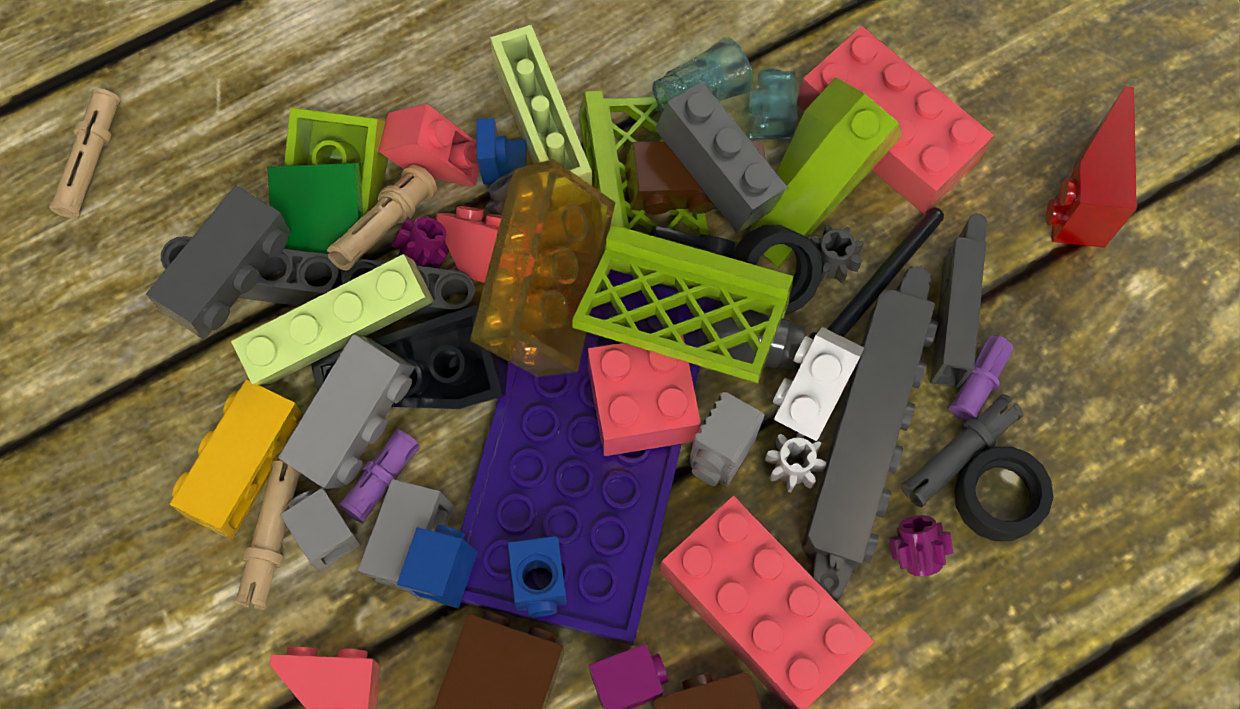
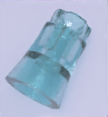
M723 37L703 53L669 70L663 78L654 81L652 91L659 110L663 112L669 100L702 81L719 102L749 93L753 87V74L749 61L741 47L733 39Z

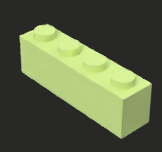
M532 25L490 37L494 68L521 136L526 142L527 151L550 209L592 196V170Z
M402 254L232 340L231 343L251 384L270 385L344 348L353 334L365 337L433 303L434 300L414 260Z

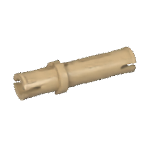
M95 88L92 90V96L83 120L75 125L74 134L76 139L64 167L53 201L49 206L51 211L60 216L72 219L79 217V211L93 177L103 146L109 145L111 139L109 128L121 100H119L120 98L116 94L105 89Z
M273 461L271 464L272 469L251 547L245 548L242 557L246 561V565L234 603L249 608L251 602L254 605V609H266V602L275 568L281 567L283 556L279 552L286 524L280 514L289 509L288 505L294 498L299 476L301 475L299 471L290 465H287V470L283 468L284 461Z

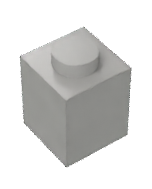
M323 488L316 492L310 490L298 495L289 503V509L280 514L305 556L318 572L323 571L361 546Z

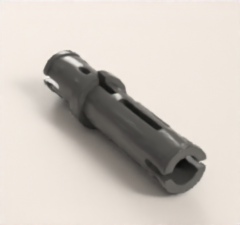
M1002 394L977 419H968L962 425L963 431L949 442L912 477L901 484V489L907 498L919 487L923 486L915 493L916 497L911 502L920 508L926 505V502L979 453L995 447V439L1014 422L1023 417V411L1020 406L1015 403L1002 415L1008 408L1007 405L1013 400L1008 395Z

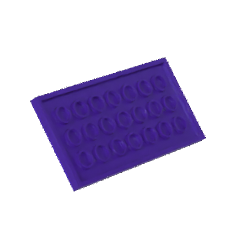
M543 245L508 365L506 395L498 399L461 527V532L465 534L464 541L478 551L461 603L634 646L682 444L604 456L588 370V348L622 342L573 328V317L601 258ZM610 269L607 276L613 287L634 280L632 275ZM660 283L651 286L658 300L679 293L677 288ZM641 290L620 298L627 311L649 304ZM705 296L696 299L704 314L714 310L715 299ZM611 301L593 307L589 316L602 320L618 315ZM686 303L665 311L673 325L694 318ZM656 315L634 322L639 331L649 334L664 329ZM702 328L683 335L686 345L696 348L706 345L707 336ZM689 363L695 391L700 366ZM558 536L567 605L557 606L558 612L552 615L528 617L527 610L517 611L515 605L508 543ZM535 568L526 575L524 583L530 589L542 590L551 583L553 576L546 569Z

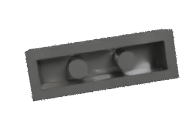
M703 81L666 103L655 130L738 234L769 214L788 187Z
M235 185L148 290L146 295L161 313L205 340L212 330L219 329L226 322L230 308L242 293H247L254 287L259 277V271L271 257L280 254L284 249L288 235L291 232L281 212Z

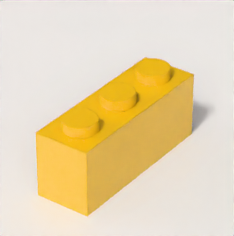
M245 379L239 390L233 391L227 398L223 408L224 416L216 429L209 431L202 439L198 448L199 457L191 470L183 473L177 480L172 492L173 499L170 503L183 516L231 540L234 539L268 481L272 462L280 460L278 458L303 417V413L295 402L262 386L251 384L247 379Z

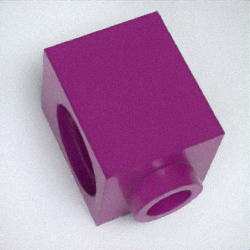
M646 644L589 664V672L602 709H634L655 701L663 696L664 691L661 685L669 682L659 653L650 656Z

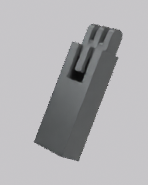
M981 214L970 216L959 237L955 238L953 246L948 251V255L946 254L943 259L937 314L938 327L935 334L930 379L932 384L960 388L974 370L986 250L987 220Z

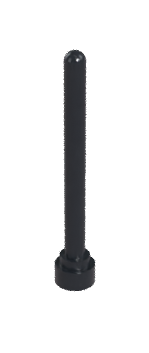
M934 207L927 211L827 330L842 337L849 332L878 298L879 294L883 292L943 221L944 213L941 209ZM812 332L808 337L814 339L817 332Z

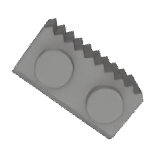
M728 392L720 393L718 401H715L713 409H710L709 416L705 417L704 424L700 426L699 432L694 436L689 459L690 466L693 468L691 471L693 475L708 485L716 486L719 483L722 486L728 487L753 446L765 415Z

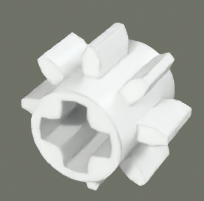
M799 432L796 438L789 440L784 435L779 434L775 442L780 452L771 450L767 452L765 461L775 464V469L769 478L770 481L780 479L787 483V491L790 493L795 485L801 482L811 489L816 482L815 476L811 471L823 472L826 466L825 461L816 459V453L821 446V442L818 441L812 444L804 439V435ZM790 456L793 460L801 457L804 460L802 467L798 463L790 466L786 462L788 457Z

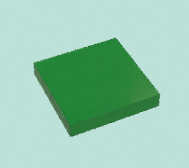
M360 164L267 166L269 205L281 212L291 232L288 235L284 249L329 254L330 252H327L328 247L341 238L363 216Z

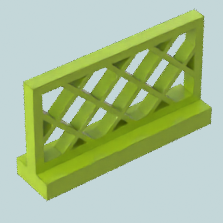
M585 91L578 116L584 153L592 170L591 200L601 258L606 250V237L612 225L633 230L637 224H640L649 232H651L653 226H659L645 216L647 213L644 210H631L630 204L625 201L624 192L627 190L625 165L618 161L617 154L624 146L630 149L633 142H638L632 137L642 126L661 139L660 142H664L655 130L658 123L650 117L655 111H663L666 103L676 96L603 99L602 91ZM625 112L637 122L626 133L612 123L610 113ZM621 176H622L624 179H626V180L623 182V184H622V181H621ZM688 209L668 211L675 216V219L669 224L667 229L674 230L681 221L695 231L696 236H700V234L709 235L705 213H692L693 216L688 213ZM627 215L633 219L630 223H628Z
M612 225L606 237V250L573 317V328L758 383L781 319H784L788 308L794 276ZM610 269L632 275L634 280L613 287L607 276ZM660 283L677 288L679 293L658 300L651 286ZM641 290L649 304L627 311L620 298ZM705 296L722 301L724 307L704 314L696 299ZM610 301L618 313L617 316L606 320L589 316L593 307ZM686 303L694 318L673 325L665 311ZM753 310L770 315V319L750 327L742 312ZM656 315L664 327L662 330L649 334L639 331L634 322ZM732 317L740 332L720 339L711 324ZM702 328L710 343L696 348L686 345L681 335ZM763 336V338H762V340H761V342H760L759 339H758V337ZM748 342L756 354L753 364L733 359L727 349Z

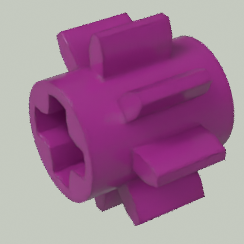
M420 217L415 223L407 218L392 243V247L400 250L398 256L405 254L414 260L416 266L440 269L449 253L445 242L447 235L445 228L441 223L429 217Z
M912 516L903 520L897 528L898 536L889 538L892 560H899L900 569H907L908 573L914 576H930L939 572L943 565H946L945 555L954 554L951 533L943 531L942 523H936V520L929 516Z

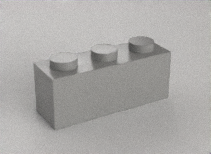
M353 334L278 458L324 489L342 488L343 485H348L357 476L362 467L360 457L368 444L375 443L385 430L387 420L384 418L392 404L400 402L410 389L412 379L409 377L415 367L371 338Z

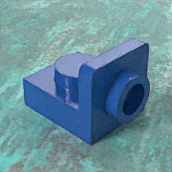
M495 118L477 119V162L483 184H492L499 177L511 171H515L519 177L524 174L527 178V147L525 140H506V135L498 136Z

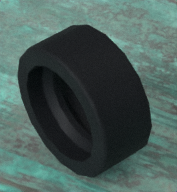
M763 225L750 231L737 244L731 258L757 265L759 258L770 247L777 244L790 246L795 252L797 263L789 305L785 315H788L803 308L815 295L821 282L822 261L817 247L808 237L782 225Z
M1012 446L992 447L979 453L959 474L954 490L956 508L963 522L977 535L992 541H1014L1032 532L1049 515L1054 498L1052 480L1043 464L1030 453ZM992 468H1004L1014 472L1024 481L1030 492L1031 502L1027 512L1022 517L1013 521H1002L992 517L982 508L976 496V485L979 477L985 471Z

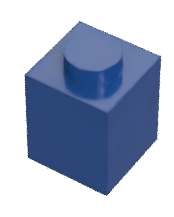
M437 525L434 532L417 527L397 585L415 597L459 608L478 551L464 541L465 534L457 529Z

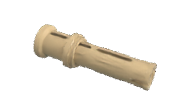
M408 165L401 172V179L394 185L385 186L380 191L376 205L350 227L341 238L328 247L327 252H330L328 257L331 262L342 270H350L359 258L370 250L387 231L397 223H403L407 218L411 219L415 214V208L422 201L432 199L437 193V185L433 176L419 165Z

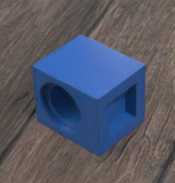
M558 536L508 543L514 600L517 611L527 610L528 617H541L557 613V606L567 605ZM535 568L546 569L553 576L551 583L542 590L530 589L524 583L526 575Z

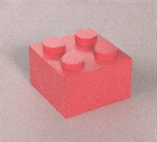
M625 343L588 348V370L604 456L694 441L695 434L699 432L701 420L689 362Z

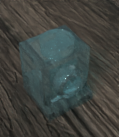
M770 68L758 73L757 88H750L749 113L752 115L749 139H792L798 119L795 71H781Z

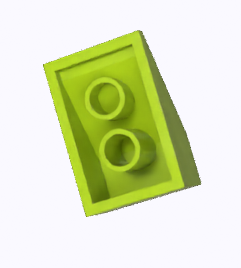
M290 107L284 166L360 164L364 215L378 202L388 165V158L378 152L386 121L376 118Z

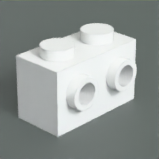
M823 327L814 339L805 336L793 359L794 362L801 365L794 380L792 381L785 377L772 403L780 406L774 420L817 441L864 347Z

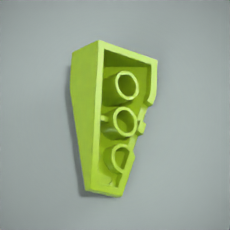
M835 77L805 110L776 172L788 188L773 210L753 223L749 232L763 225H782L809 237L901 139L900 123L865 93ZM777 244L770 247L763 255L779 269L792 256L794 250L785 244Z

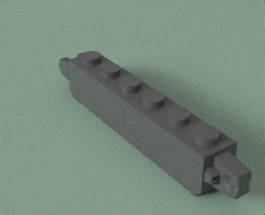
M922 265L920 267L911 266L910 269L906 270L903 280H901L897 287V291L890 289L879 294L876 306L870 313L861 344L864 350L851 377L801 545L806 556L814 560L812 577L835 601L841 598L851 574L855 573L863 561L870 563L873 558L878 535L871 533L875 517L883 518L891 495V490L884 488L888 472L895 474L903 452V447L896 445L900 429L907 431L915 409V404L908 402L912 387L917 389L920 387L926 370L927 362L920 360L923 346L930 348L938 327V321L931 319L935 303L926 300L932 276L929 275L930 271L928 272Z

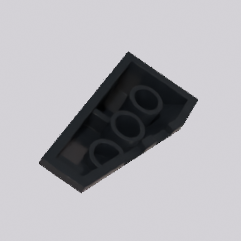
M477 304L372 339L415 367L409 377L412 379L410 389L400 402L393 403L391 407L462 410L506 395L509 352L496 309ZM344 349L311 364L317 391H319Z

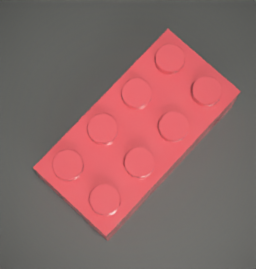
M863 26L857 29L803 78L796 104L805 112L810 104L837 77L865 93L899 122L902 132L901 139L873 167L872 171L924 215L981 161L994 137L989 130Z
M734 495L661 562L659 573L786 709H807L875 642Z

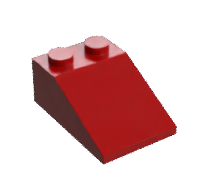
M1124 87L1094 131L1070 174L1063 180L1061 189L1055 199H1050L1046 211V223L1052 226V242L1105 248L1136 211L1134 87Z

